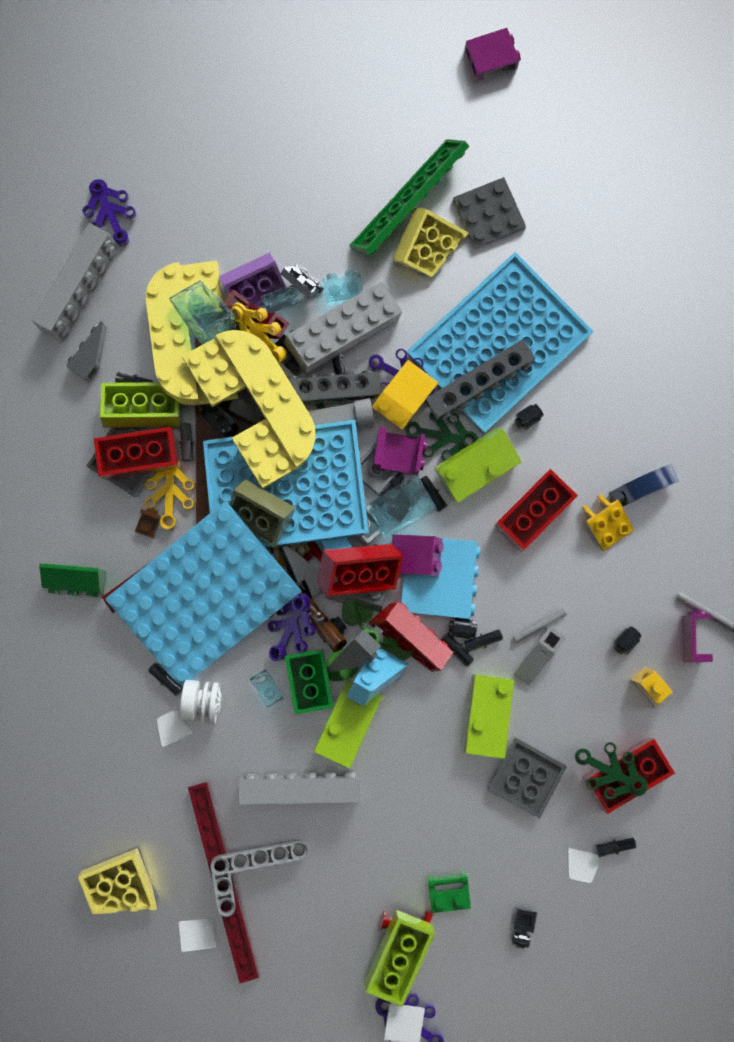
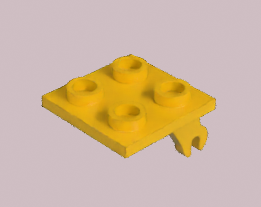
M600 494L597 498L600 499L599 502L606 509L597 515L586 505L582 506V509L585 510L584 513L590 518L586 522L601 550L605 551L634 531V528L620 501L617 499L610 503Z

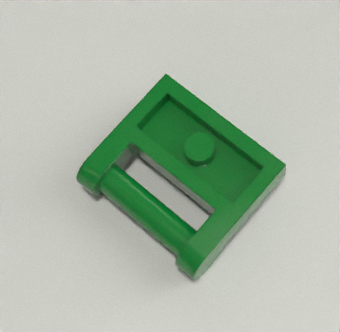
M461 872V875L436 878L427 876L432 913L471 909L467 872ZM462 883V888L435 891V886Z

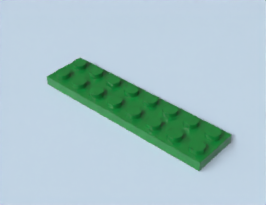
M446 139L349 245L352 250L368 255L375 253L379 249V245L391 236V232L403 223L407 214L414 211L418 202L428 195V191L441 181V177L453 168V164L465 155V151L470 147L468 143L464 140Z

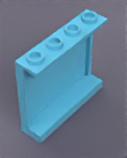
M441 538L444 549L441 553L442 569L439 577L404 574L401 603L405 604L408 611L414 614L470 619V616H474L475 612L472 596L476 597L477 585L473 584L474 577H478V566H475L476 558L480 556V547H477V542Z

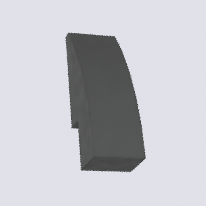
M279 546L278 548L292 580L297 583L302 582L305 591L310 597L322 593V590L317 586L318 575L309 563L288 546Z

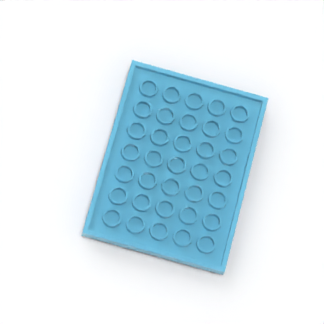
M514 252L407 350V355L412 360L415 358L423 359L425 373L439 382L437 386L442 389L523 339L535 357L532 363L533 366L524 372L523 370L518 371L515 378L510 381L505 379L500 383V387L494 391L487 390L481 399L477 401L471 400L468 402L469 405L461 410L485 434L594 331ZM515 359L508 360L510 365H518ZM416 360L415 363L420 367L421 361ZM495 368L492 370L494 375H502L500 369ZM476 379L478 385L483 386L486 384L484 379ZM467 388L460 389L462 395L467 396L470 394Z
M355 420L314 425L315 443L306 462L295 471L263 488L265 491L295 507L291 522L276 547L369 534ZM233 437L203 441L210 513L226 500L230 504L233 490L245 479L260 487L232 441ZM261 541V543H262L266 548L272 547V546L268 545L267 543Z
M226 500L105 600L173 680L183 687L186 680H192L297 596L301 589Z

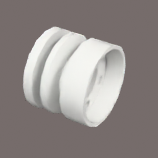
M186 680L181 698V721L195 722L199 713L201 714L202 723H206L209 714V723L216 724L222 702L220 683H214L211 691L210 682H206L204 690H201L200 681Z

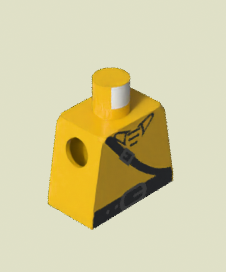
M644 667L630 679L654 708L673 693L663 679L654 670Z

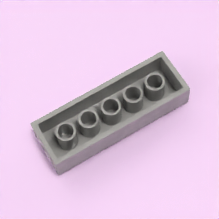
M88 223L31 319L40 331L59 341L62 337L66 336L69 330L68 326L71 321L76 319L78 309L81 305L85 304L88 298L87 294L90 289L95 287L97 277L100 273L104 272L106 262L116 251V245L109 233Z
M381 281L287 334L285 345L304 374L397 322L402 314V310Z
M294 772L285 773L284 776H277V773H265L264 777H257V773H246L239 780V805L360 803V775H356V772H344L343 775H336V772H324V776H316V772H305L304 776H297V773Z

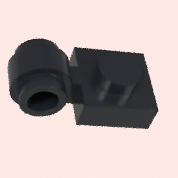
M516 908L513 928L519 931L517 933L514 932L512 937V945H515L516 948L525 949V947H529L530 935H527V932L534 933L537 917L536 911Z

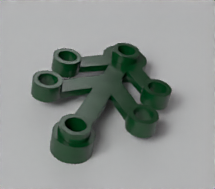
M431 412L429 414L430 420L435 422L441 431L421 428L414 421L409 422L405 429L407 436L417 437L418 435L425 434V437L440 439L431 446H427L426 449L432 451L431 455H426L425 452H422L425 458H431L434 452L451 441L458 442L450 450L442 452L441 459L443 461L447 460L443 456L444 453H449L451 457L469 446L470 444H467L465 441L466 438H471L472 443L478 440L476 433L465 429L459 420V415L456 413H452V416H455L457 421L452 422L449 417L448 423L454 425L459 434H453L442 419L436 421V419L432 418ZM412 427L417 430L414 434L409 431Z
M608 742L604 746V752L608 754L612 767L591 757L587 749H579L576 752L575 761L579 765L589 764L607 774L600 778H589L586 781V787L589 790H595L599 786L620 781L626 785L616 789L609 787L604 791V796L607 800H613L616 796L631 793L634 796H642L646 793L648 784L643 777L638 776L634 765L635 757L633 753L625 752L622 756L623 763L627 765L629 777L622 773L616 755V745L612 742ZM608 745L613 746L614 751L608 752L606 747ZM585 753L587 759L581 760L579 755ZM625 755H630L632 761L627 762L624 758ZM593 780L596 786L592 788L588 785V782ZM639 782L641 789H635L634 783ZM608 790H612L614 792L613 797L607 796L606 793Z

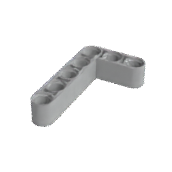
M294 840L215 856L211 860L210 866L218 913L228 917L235 911L231 873L302 860L308 854L307 845L300 840ZM296 845L303 846L302 854L295 855L293 853ZM278 848L284 850V855L280 859L274 858V851ZM258 852L264 853L265 856L264 860L260 863L254 861V856ZM238 856L245 858V863L240 867L234 865V860ZM223 860L225 862L223 870H216L214 868L216 861ZM222 880L228 882V888L224 891L217 888V884ZM229 901L231 908L228 911H223L220 908L222 902Z

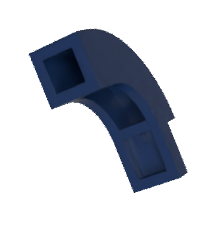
M669 464L610 491L609 495L613 502L618 499L622 507L680 480L672 464Z

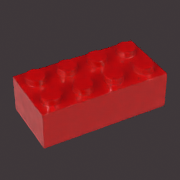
M171 427L93 438L98 476L103 480L179 468L175 434Z
M549 469L494 526L522 552L578 495L553 470Z
M392 544L323 550L317 586L327 597L394 590L397 586L403 554Z
M648 738L626 751L633 753L635 757L634 765L638 776L643 777L647 781V790L675 774L654 738ZM621 754L617 758L622 773L630 777L627 765L622 761L623 754ZM625 755L624 758L627 762L632 761L630 755ZM610 761L606 763V765L612 767ZM596 769L584 776L583 779L586 782L591 777L600 778L607 774ZM590 780L588 785L593 788L596 786V783ZM620 781L602 785L595 790H591L602 811L606 814L611 813L637 796L627 793L616 796L613 800H607L604 796V791L609 787L616 789L626 785ZM639 782L634 783L635 789H641ZM612 790L607 791L606 794L608 797L614 796V792Z

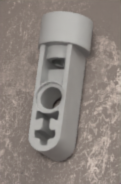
M370 398L356 400L352 404L308 411L314 425L355 420L358 427L374 425Z

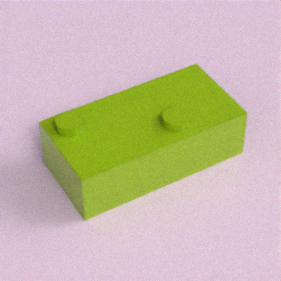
M159 382L101 383L100 419L103 428L180 427V403L167 395L162 390Z
M496 428L435 466L434 470L451 499L458 503L522 463L504 429Z
M473 674L464 753L505 759L514 688L513 679Z
M348 679L314 752L350 768L382 699V695H377L362 706L346 697L353 684Z
M395 910L363 982L366 993L403 1007L435 935L432 924Z

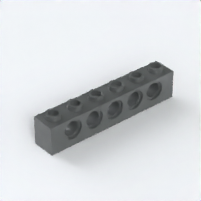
M522 339L425 399V403L436 421L440 419L444 421L451 417L452 412L456 409L461 411L466 408L471 400L477 401L481 399L487 390L494 391L500 387V383L505 379L510 381L515 378L518 371L523 370L524 372L531 368L535 357ZM515 359L518 365L512 366L508 360ZM498 368L501 370L502 375L496 376L492 373V370ZM482 378L486 384L480 386L476 383V379ZM467 388L470 394L464 396L460 393V389ZM451 398L454 404L448 406L443 400Z
M364 370L358 374L348 371L344 372L343 375L327 373L320 377H317L316 374L307 375L306 378H298V376L287 377L304 405L355 401L368 398L378 399L381 395L379 372H373L372 370ZM355 382H361L363 384V389L358 388ZM337 383H342L345 386V390H340L337 387ZM318 385H324L327 391H320ZM299 386H305L308 389V393H302L299 390Z

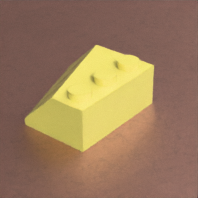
M415 208L392 260L414 271L433 277L446 261V257L458 247L457 244L469 233L427 209Z
M138 848L84 869L78 876L92 914L117 913L118 911L130 910L132 912L144 909L157 910L152 884Z

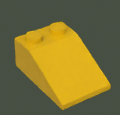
M407 360L378 397L372 408L403 430L439 382Z

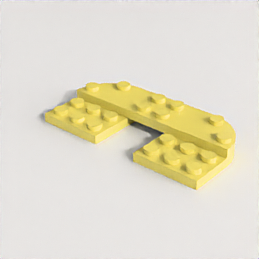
M217 260L180 266L179 262L165 266L152 277L146 290L148 322L158 382L167 395L176 399L177 402L186 405L209 403L183 361L182 356L194 350L191 348L187 319L225 314V309L221 306L223 296ZM236 393L224 401L238 399V394Z
M225 331L217 334L216 338L182 356L183 361L212 407L247 388L266 418L232 438V441L262 489L295 471L306 462L315 443L314 422L272 352L260 338L245 331Z

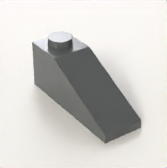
M363 630L327 667V672L361 667L366 661L371 663L378 656L376 651L381 645Z

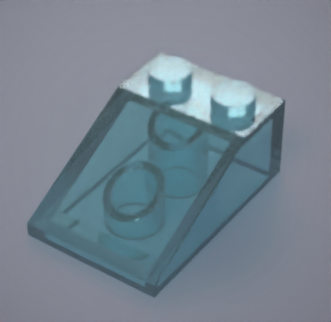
M201 280L169 298L189 330L202 345L216 338V335L236 329L235 314Z
M418 475L399 484L366 505L385 539L436 510Z

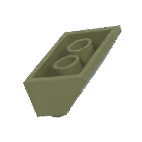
M246 479L233 490L230 500L232 508L256 537L275 548L291 522L295 507Z

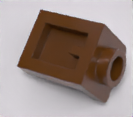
M141 509V516L135 532L154 539L161 517L157 515L158 511L154 509Z

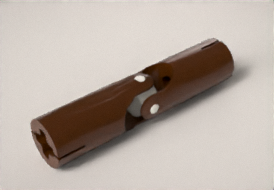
M298 585L301 589L299 594H306L310 598L311 606L308 610L310 624L315 626L317 633L333 652L343 649L347 644V640L319 609L318 605L302 586Z

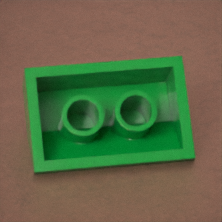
M44 563L39 565L42 588L48 589V593L59 594L60 591H67V595L79 596V592H83L88 597H98V594H104L106 571L102 569Z
M320 649L285 656L295 715L334 708L324 650Z

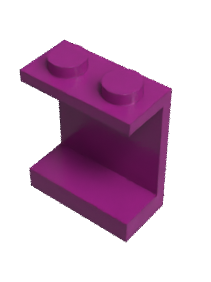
M508 27L466 40L464 50L476 82L482 81L485 73L512 65L514 70L518 69L521 55L519 50L515 49L514 36L512 33H509Z
M379 427L372 468L418 476L419 471H423L425 459H421L422 452H426L427 441L424 440L425 434H421L420 438L389 433L387 428Z
M392 534V545L403 554L399 575L414 574L439 577L442 569L441 553L444 549L441 538L436 536Z
M697 610L682 616L683 662H713V654H697L696 620L710 619L711 614H705V611Z

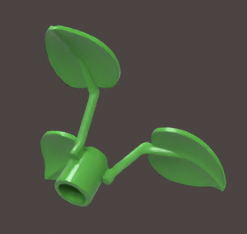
M345 600L342 605V618L348 626L359 624L363 630L382 646V649L403 661L412 656V652L399 648L397 646L398 642L390 637L387 639L383 636V642H381L375 631H369L362 624L371 620L374 610L363 608V605L358 602ZM344 649L330 653L327 659V667ZM359 667L329 672L328 678L332 681L347 680L357 673Z

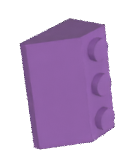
M270 252L219 276L227 295L231 290H235L256 307L289 293Z

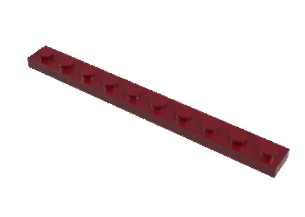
M207 781L188 787L212 878L211 860L215 856L227 854ZM218 860L214 864L216 870H223L225 867L223 860ZM231 873L235 911L228 917L222 916L240 984L259 978V972ZM225 880L220 881L217 884V888L221 891L226 890L228 882ZM224 901L221 903L220 908L223 911H228L231 908V903Z

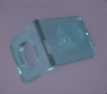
M266 669L249 679L257 689L267 708L283 699L279 688ZM266 676L263 681L256 682L260 677Z

